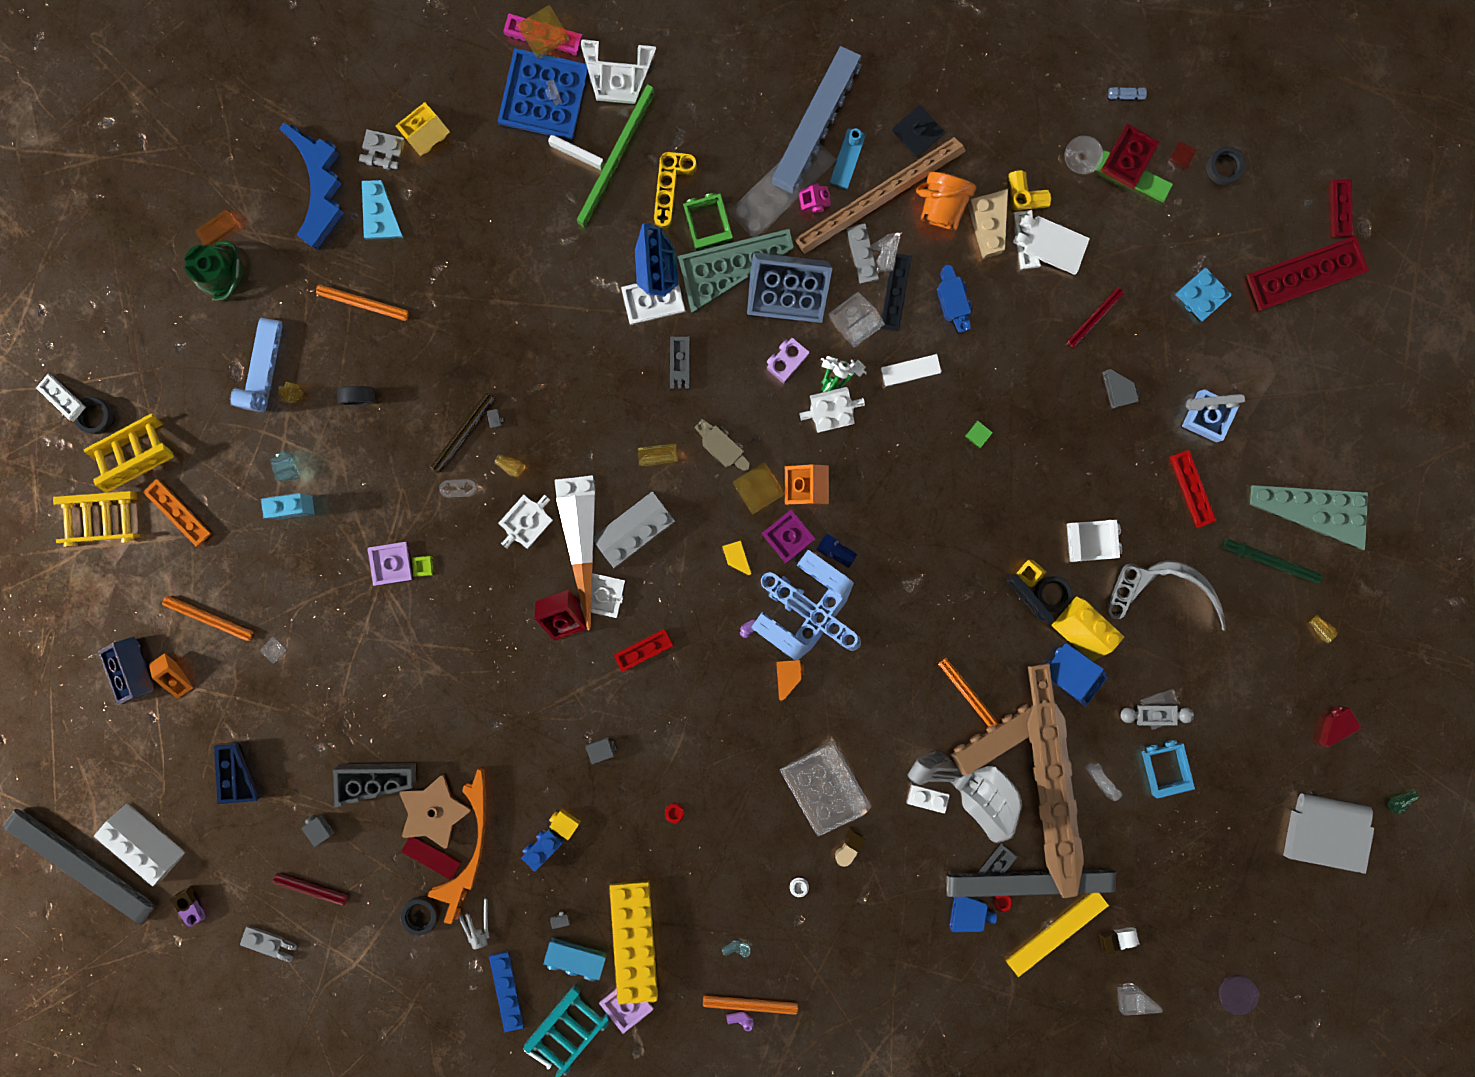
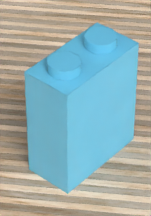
M299 493L261 499L265 519L280 520L315 515L313 497L311 495Z

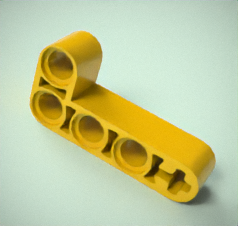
M666 152L660 158L654 221L655 225L663 230L669 229L672 225L677 175L691 176L696 172L697 166L694 156ZM670 159L674 161V164L671 167H667L664 165V162ZM687 161L693 163V166L689 169L683 167V164ZM669 178L672 180V183L669 186H665L662 184V181ZM663 197H668L670 199V202L667 205H663L660 203V200ZM662 211H665L666 220L664 223L660 222Z

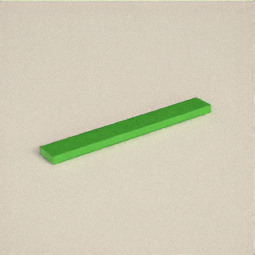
M647 84L577 218L579 225L586 227L654 96L652 86Z

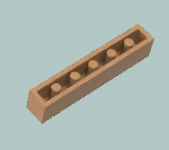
M1033 703L1021 706L1017 709L1019 712L1014 715L1009 714L1002 718V723L986 728L987 732L983 735L977 734L970 739L971 742L967 745L961 744L957 746L951 757L961 774L968 776L1028 738L1027 723Z

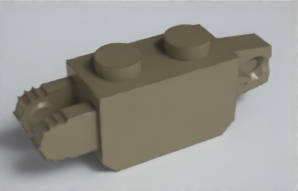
M703 419L695 426V429L703 438V447L725 467H731L734 464L744 472L749 470L750 462L742 456L744 453L742 450L743 445L736 439L732 441L728 437L729 433L722 426L720 428L717 426L713 427Z

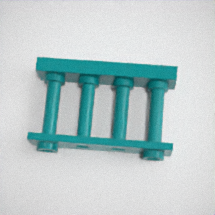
M576 985L571 988L523 1047V1050L528 1054L532 1049L538 1050L559 1069L555 1077H560L562 1074L566 1076L572 1068L571 1063L598 1031H604L610 1023L607 1013L601 1018L580 1000L579 993L581 989ZM570 1004L572 1006L575 1005L596 1023V1026L590 1033L567 1014L566 1009ZM557 1020L564 1021L584 1038L578 1047H575L554 1029L555 1026L553 1024ZM545 1034L553 1037L571 1053L565 1062L542 1044L543 1041L541 1039Z

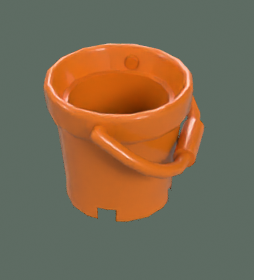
M929 172L927 182L916 188L917 194L921 197H926L920 219L925 221L926 217H928L927 220H930L932 225L950 229L951 225H953V229L957 230L969 198L974 195L977 186L959 177L939 172Z

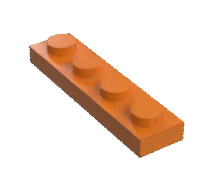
M159 479L153 481L143 491L196 547H199L212 534Z

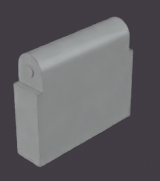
M1301 793L1297 800L1296 810L1291 811L1283 856L1289 859L1366 874L1374 828L1371 827L1372 808L1370 806Z

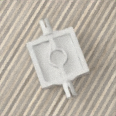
M844 387L811 395V411L799 414L801 421L812 418L818 433L855 424L853 417L854 408L865 406L863 398L852 401L848 388Z
M523 495L498 523L509 535L501 544L508 549L515 540L528 549L553 521L543 509L550 499L544 495L538 503H535Z

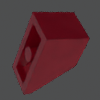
M1338 706L1333 708L1331 713L1326 716L1319 741L1322 746L1329 747L1361 729L1350 708Z

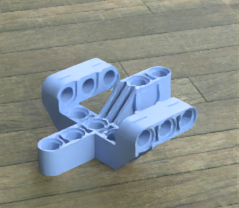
M807 550L797 566L828 588V591L817 605L803 595L805 591L801 588L796 589L790 585L791 581L786 577L782 576L779 578L773 573H766L762 576L761 584L770 592L769 597L776 602L779 600L784 603L788 611L793 609L806 618V621L795 635L763 612L751 627L788 656L798 661L814 647L824 632L850 651H855L860 647V637L835 619L847 602L854 584L845 575ZM775 579V584L772 587H768L769 580ZM790 589V595L783 598V592ZM831 599H836L835 606L829 608L828 602ZM824 614V621L817 623V617ZM839 625V632L832 634V628ZM808 630H813L812 637L806 639V632ZM854 636L855 642L852 645H847V639Z

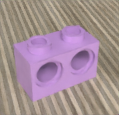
M793 338L789 341L786 339L779 347L781 351L777 355L773 354L767 361L769 364L767 370L783 383L788 380L810 353ZM789 348H796L798 355L791 357L788 355L787 350ZM783 362L786 369L784 371H777L775 364Z

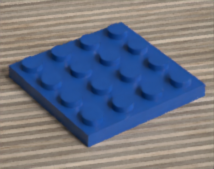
M514 48L498 124L550 136L554 135L573 141L588 75L587 65Z

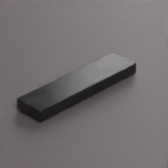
M898 253L892 254L880 329L899 332L912 256Z

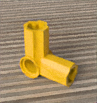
M1020 170L1009 173L1010 206L1014 211L1020 212L1025 209L1050 207L1051 195L1049 190L1028 191L1026 171ZM1017 198L1023 199L1024 204H1020Z

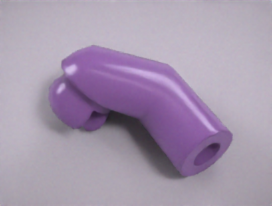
M750 620L742 625L740 628L742 637L748 638L755 631L751 627L756 620Z
M741 1011L726 1015L728 1024L740 1023L746 1031H751L754 1028L753 1018L745 1012Z

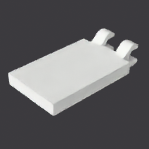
M1025 215L1024 218L1022 217L1019 225L1030 229L1028 237L1025 234L1019 233L1015 235L1013 243L1025 247L1023 253L1075 275L1078 272L1090 238L1040 216L1036 217L1035 220L1028 215Z

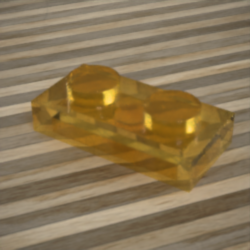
M676 444L638 448L639 466L678 462Z

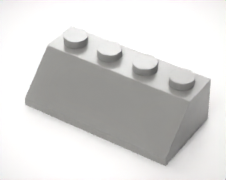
M651 492L597 533L593 541L611 566L616 568L676 521L656 495Z

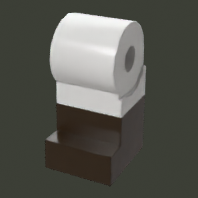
M1133 927L1099 933L1103 951L1107 955L1139 945L1137 931Z

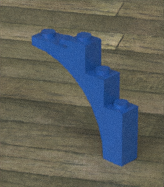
M283 123L279 129L300 150L310 176L311 196L309 209L297 236L317 250L343 215V212L339 209L340 205L331 199L341 185L337 180L339 176L329 170L339 156V153L335 150L336 146L330 141L326 140L324 142L318 139L316 142L308 135L303 137L299 134L301 130L293 124L288 126Z

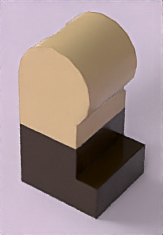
M850 827L844 833L848 837L847 840L835 853V859L840 866L850 865L866 841L864 836Z

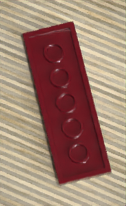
M1356 236L1250 273L1246 277L1257 307L1261 311L1367 273L1369 269Z

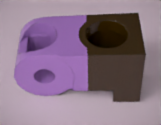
M191 886L176 893L170 899L188 927H192L205 919V913L193 895L194 891Z

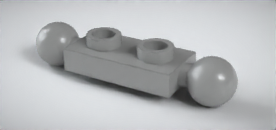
M1137 705V711L1132 708H1124L1121 711V719L1124 722L1131 723L1137 719V725H1177V719L1183 723H1189L1194 718V713L1191 709L1182 708L1177 712L1176 705Z

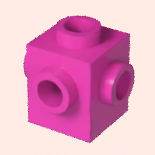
M815 183L798 191L802 210H812L813 213H819L824 211L825 207L831 205L828 186H820L819 183Z

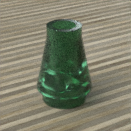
M1411 789L1408 792L1390 798L1388 806L1394 814H1404L1419 799V796Z

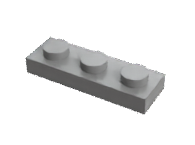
M861 224L846 228L859 284L877 281L879 278L866 225Z

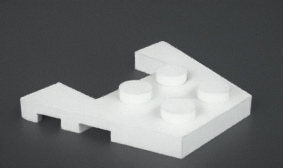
M581 40V47L596 100L635 104L656 47L639 45L637 65L598 61L599 41Z

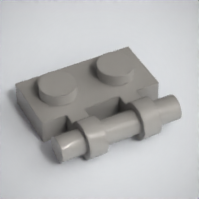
M366 129L362 148L369 151V154H360L359 161L365 162L366 165L370 166L379 165L383 166V169L390 170L392 168L397 170L399 162L393 161V156L401 158L405 139ZM376 154H385L386 157L384 159L378 158Z

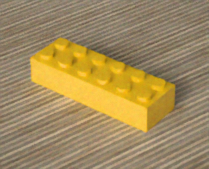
M650 880L611 883L610 899L618 1004L656 1002L658 999Z

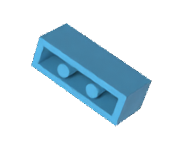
M551 938L544 965H547V968L551 970L561 969L565 970L569 975L577 976L579 974L589 981L600 980L607 953Z

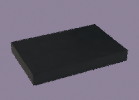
M1010 574L1006 577L1009 585L1041 622L1051 623L1055 619L1017 574Z

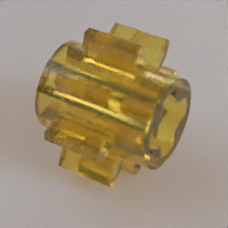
M285 382V386H279L278 395L283 396V402L296 404L297 399L302 400L304 391L299 390V384Z

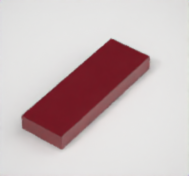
M1352 179L1330 181L1332 238L1353 237Z
M409 837L401 853L449 880H452L461 864L460 861L417 837Z

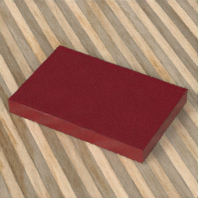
M1126 124L1100 171L1134 190L1160 142L1133 126Z

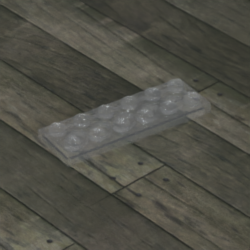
M820 143L818 144L820 149L817 155H813L810 160L812 164L809 171L803 173L801 177L803 182L799 189H795L793 194L772 184V177L779 165L778 163L728 211V214L751 238L760 236L799 198L798 191L814 184L836 162V159Z

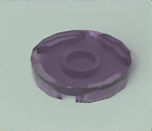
M1240 975L1224 980L1218 993L1222 1006L1235 1015H1245L1253 1011L1259 999L1258 989L1255 984L1248 978Z

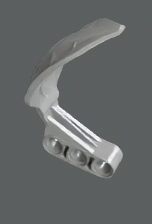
M1175 560L1159 562L1149 568L1135 564H1126L1121 570L1107 606L1112 618H1123L1130 603L1159 573L1161 575L1170 573L1187 578L1202 588L1208 594L1218 613L1222 630L1226 629L1222 606L1213 587L1195 568ZM1129 569L1136 570V575L1133 578L1126 576V572ZM1120 588H1129L1128 594L1124 596L1120 595ZM1114 605L1122 606V610L1119 613L1111 611Z
M934 751L917 759L908 773V777L917 784L951 782L961 792L964 809L980 824L993 842L1004 841L1013 836L1021 811V797L1011 780L999 768L989 765L979 768L966 776L962 775L956 764L940 751Z

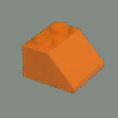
M785 466V504H829V466Z

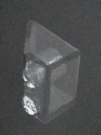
M859 292L828 313L829 318L853 347L885 325L877 309Z

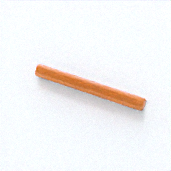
M318 285L316 289V294L397 319L406 321L409 316V312L405 309L334 288Z
M165 596L162 602L163 606L246 641H250L253 636V631L173 597Z
M947 658L943 659L939 666L988 727L993 724H1000Z
M706 995L703 998V1006L709 1008L794 1015L798 1013V1004L791 1002Z

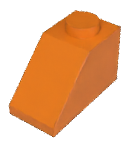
M164 653L149 664L152 679L178 699L193 689L192 684L179 665L167 654Z
M800 660L776 661L779 700H784L800 682L801 675H805L804 663H800Z

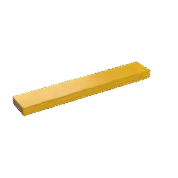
M1090 893L1005 961L1015 974L1020 977L1109 905L1100 893Z

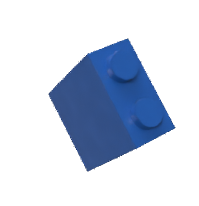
M1066 643L1063 647L1060 646L1056 650L1055 658L1052 662L1049 661L1047 663L1050 667L1051 682L1084 707H1087L1108 678L1104 669Z

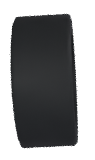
M1228 146L1215 151L1209 157L1206 164V171L1212 182L1225 186L1233 184L1238 180L1246 169L1245 157L1241 151ZM1223 155L1232 157L1237 165L1235 174L1229 177L1220 175L1215 167L1217 158Z
M347 386L337 388L338 404L365 405L375 403L374 387Z
M87 397L80 400L86 408L90 405L100 406L104 412V418L99 426L90 427L84 422V409L74 421L75 425L81 431L89 434L106 432L114 421V411L111 405L95 397Z
M1049 576L1039 581L1035 587L1034 595L1049 612L1055 613L1063 611L1072 602L1073 591L1068 581L1062 577ZM1050 583H1057L1064 589V599L1058 605H1049L1043 599V589Z
M423 896L415 897L408 901L401 910V924L412 935L420 936L427 934L438 922L439 910L438 906L430 898ZM415 905H424L430 910L431 919L426 926L416 927L410 922L409 911Z

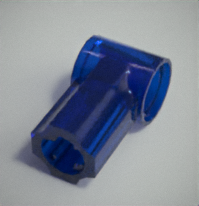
M826 534L816 550L849 568L857 554L840 544L841 542L834 537Z

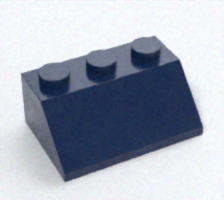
M135 636L114 642L98 651L117 705L154 691L153 680L149 677L147 663L142 658L140 644L136 641Z

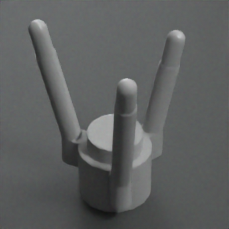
M487 898L484 899V932H482V929L475 930L469 914H466L469 928L461 914L459 916L473 949L486 946V939L490 938L488 932Z

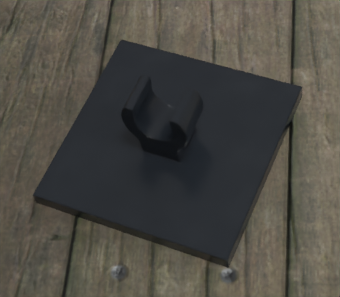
M920 104L891 129L916 158L945 133Z

